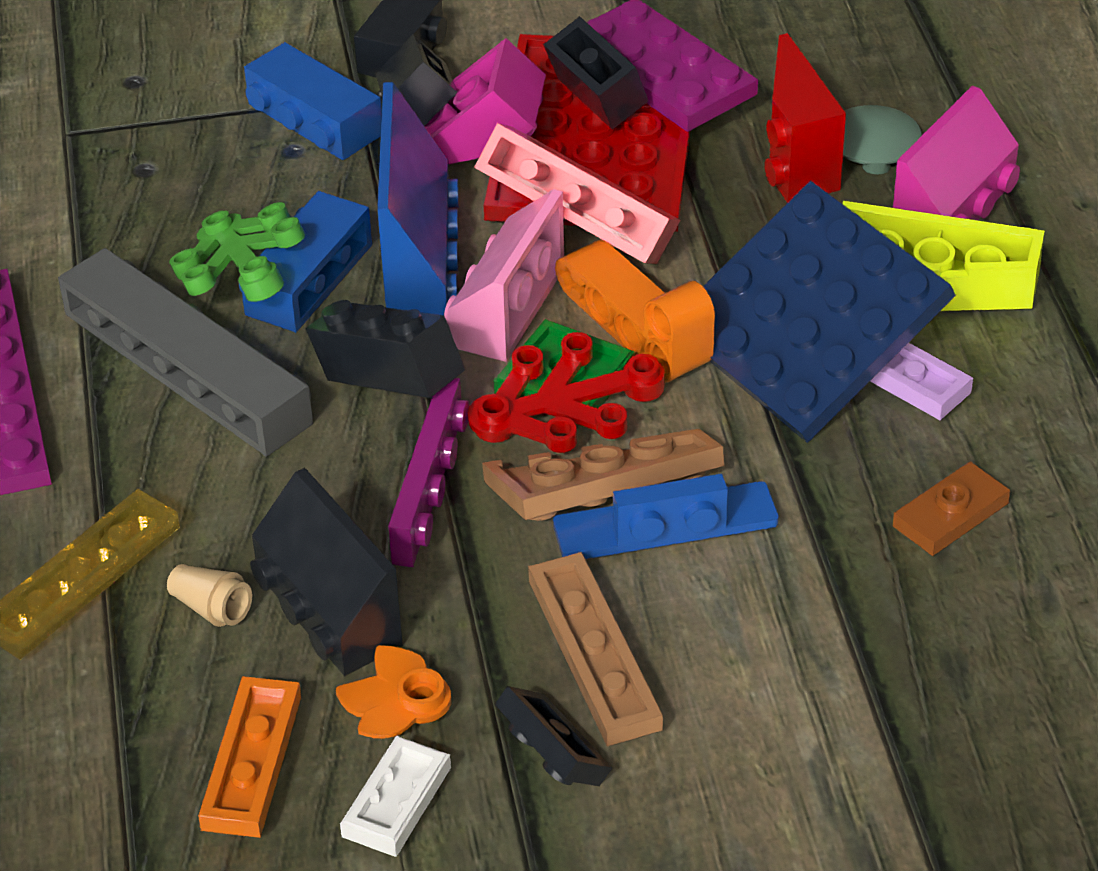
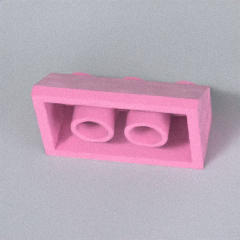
M553 189L507 218L497 235L492 234L490 236L481 260L477 265L473 264L469 268L465 284L457 296L452 295L445 308L444 316L457 349L504 362L508 361L558 280L555 263L564 256L563 191Z

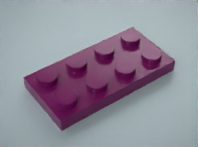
M640 0L625 2L587 22L636 67L648 98L647 104L687 132L758 94L757 78Z

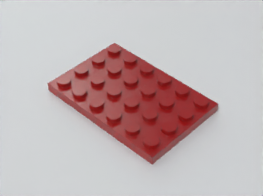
M520 34L517 49L546 74L541 94L543 100L538 108L535 121L537 127L531 137L680 220L691 130L685 131L647 103L612 130L557 78L543 45L553 36ZM489 177L483 205L484 220L505 222L509 216L529 205L533 200L498 180ZM563 218L564 225L578 226Z

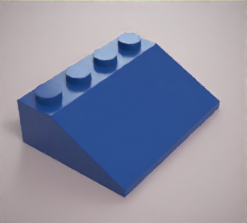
M383 82L377 209L386 308L416 309L423 313L444 315L450 297L458 295L457 274H449V271H458L457 241H449V239H458L459 236L458 210H450V208H459L458 179H449L448 159L393 82Z

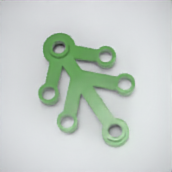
M283 202L266 206L258 213V217L242 219L240 214L218 211L202 221L203 227L197 233L199 240L197 246L175 254L169 263L177 279L182 280L188 294L196 296L213 288L216 284V278L232 260L239 269L240 277L238 282L247 300L250 302L262 301L279 292L284 286V280L274 262H269L265 256L256 257L251 250L273 247L289 248L301 242L306 234L299 219L290 216ZM265 231V232H263V233L249 234V233H255V232ZM211 253L214 254L206 264H203Z

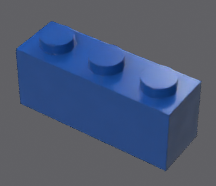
M284 42L244 66L247 87L246 97L248 103L254 109L265 113L283 124L287 129L295 131L315 143L319 148L325 149L341 160H345L381 137V98Z
M318 191L294 215L301 223L306 234L305 238L289 248H266L259 255L267 257L269 262L276 264L284 280L282 289L265 300L250 302L247 300L239 284L245 315L297 333L372 246L369 207Z

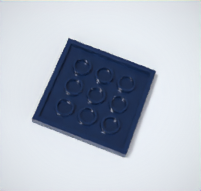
M810 181L703 286L712 300L715 313L713 356L710 357V362L808 443L956 295L948 282Z

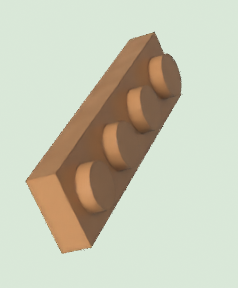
M582 552L528 566L529 583L606 746L662 731L663 715Z

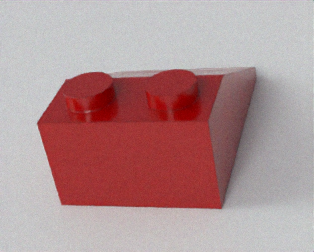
M785 33L779 35L772 98V119L768 120L766 124L767 136L770 142V158L765 160V173L769 184L772 187L776 186L788 203L810 181L827 193L841 190L846 113L790 35Z

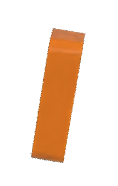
M597 240L556 261V276L563 291L624 348L635 351V355L650 354L656 357L664 367L665 383L711 361L710 357L713 356L714 306L709 294L698 282L689 281L665 293L604 240Z

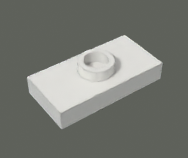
M396 736L340 823L342 837L397 857L451 769L450 754Z

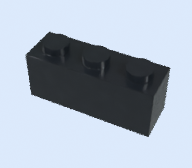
M340 300L325 307L321 312L322 316L305 328L327 381L431 398L466 370L444 315L423 313L416 309L401 310L386 308L383 305H364L351 303L348 300Z

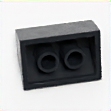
M305 467L296 471L252 534L255 559L250 562V566L258 585L264 591L271 589L278 597L281 608L292 625L300 623L306 630L317 655L324 661L330 659L345 677L375 661L374 656L377 646L383 645L399 648L403 646L396 568Z

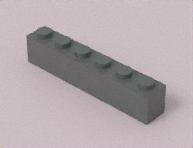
M104 248L58 276L65 315L266 457L313 425L311 390L300 376L290 374L274 363L265 352L257 351L240 340L231 329L221 327L209 319L197 306L187 304L171 293L163 283L155 282L140 272L129 260H123Z

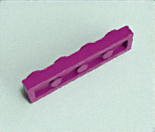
M460 378L453 379L432 396L388 525L392 565L414 567L420 546L427 547L430 543L433 528L432 508L441 507L445 493L444 472L445 469L454 468L458 448L456 435L457 432H465L468 424L467 412L469 401L461 399Z

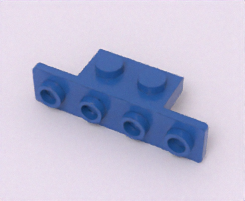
M716 474L613 491V506L556 515L553 517V528L562 557L582 552L584 558L589 559L774 528L778 525L779 516L765 482L760 481L727 487L723 475Z

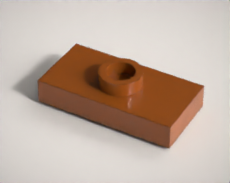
M970 461L894 512L893 527L934 556L1009 504L1010 489Z

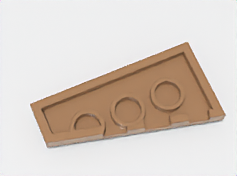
M693 429L631 439L629 450L598 444L581 447L582 453L578 458L551 459L550 452L528 455V466L503 469L502 461L496 460L483 462L482 467L484 482L523 519L539 521L554 517L557 511L578 505L583 507L601 505L607 501L608 497L613 496V491L655 485L674 479L685 480L702 477L705 471L724 466L723 446L702 430Z

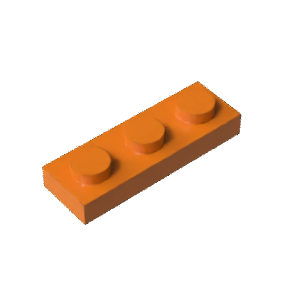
M242 676L198 815L201 831L261 838L301 701L299 682Z

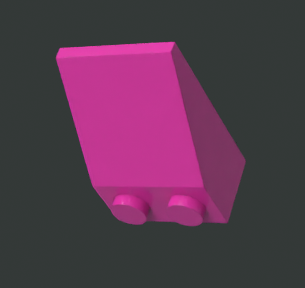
M505 38L453 80L457 93L424 126L448 159V164L479 158L497 123L512 126L531 137L537 127L535 121L538 108L543 100L541 94L546 74Z

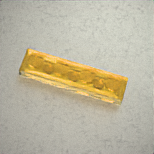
M140 489L135 490L0 600V647L19 660L25 657L179 529L178 513Z

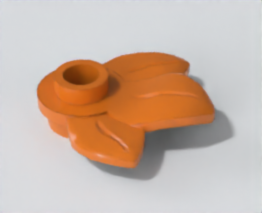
M379 645L376 647L374 658L377 676L336 687V696L347 712L356 717H361L358 733L371 738L385 739L402 734L415 723L424 724L436 721L444 716L451 706V690L438 672L427 668L422 656L413 651L394 646Z

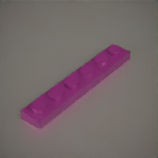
M8 268L0 270V495L52 485Z

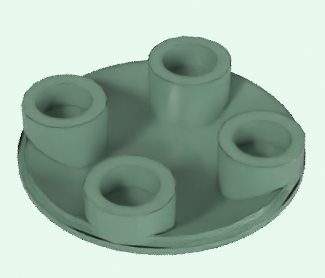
M863 105L844 110L846 122L843 157L862 164V168L867 173L876 175L887 173L891 168V164L897 163V160L922 136L921 129L916 121L900 110L879 105Z

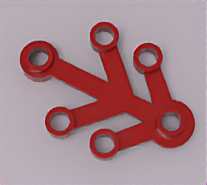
M572 332L562 339V357L539 391L535 394L520 397L529 381L538 378L544 371L542 351L532 345L520 346L513 351L512 371L496 394L483 395L471 403L467 412L470 428L483 441L490 443L502 442L509 439L513 434H517L546 444L548 449L556 453L571 451L576 446V424L596 430L604 438L616 439L623 436L627 431L626 409L617 403H606L597 409L582 402L622 391L635 401L647 402L655 400L662 395L665 389L664 367L653 355L637 354L629 360L623 370L570 384L581 366L587 365L593 358L591 337L582 332ZM546 413L555 416V418L545 423L530 416ZM611 419L617 420L616 422H606V420ZM559 433L567 434L565 436H555Z

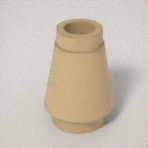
M180 564L171 571L167 580V590L170 595L176 597L218 627L238 624L245 618L251 607V587L244 582L240 574L235 572Z

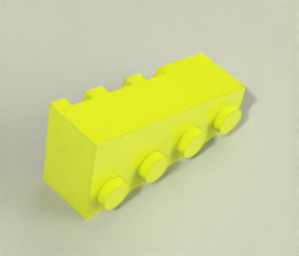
M843 201L844 206L952 286L956 296L941 311L1032 309L1040 273L1044 230Z

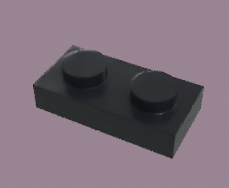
M507 686L495 703V706L511 722L508 725L510 732L524 744L536 749L545 759L542 764L543 768L557 781L565 785H572L573 782L600 787L613 769L543 693Z

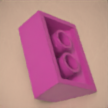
M971 86L897 160L893 208L978 221L980 218H986L990 214L995 202L1004 192L1010 193L1013 190L1020 175V167L1016 165L1019 144L980 88Z

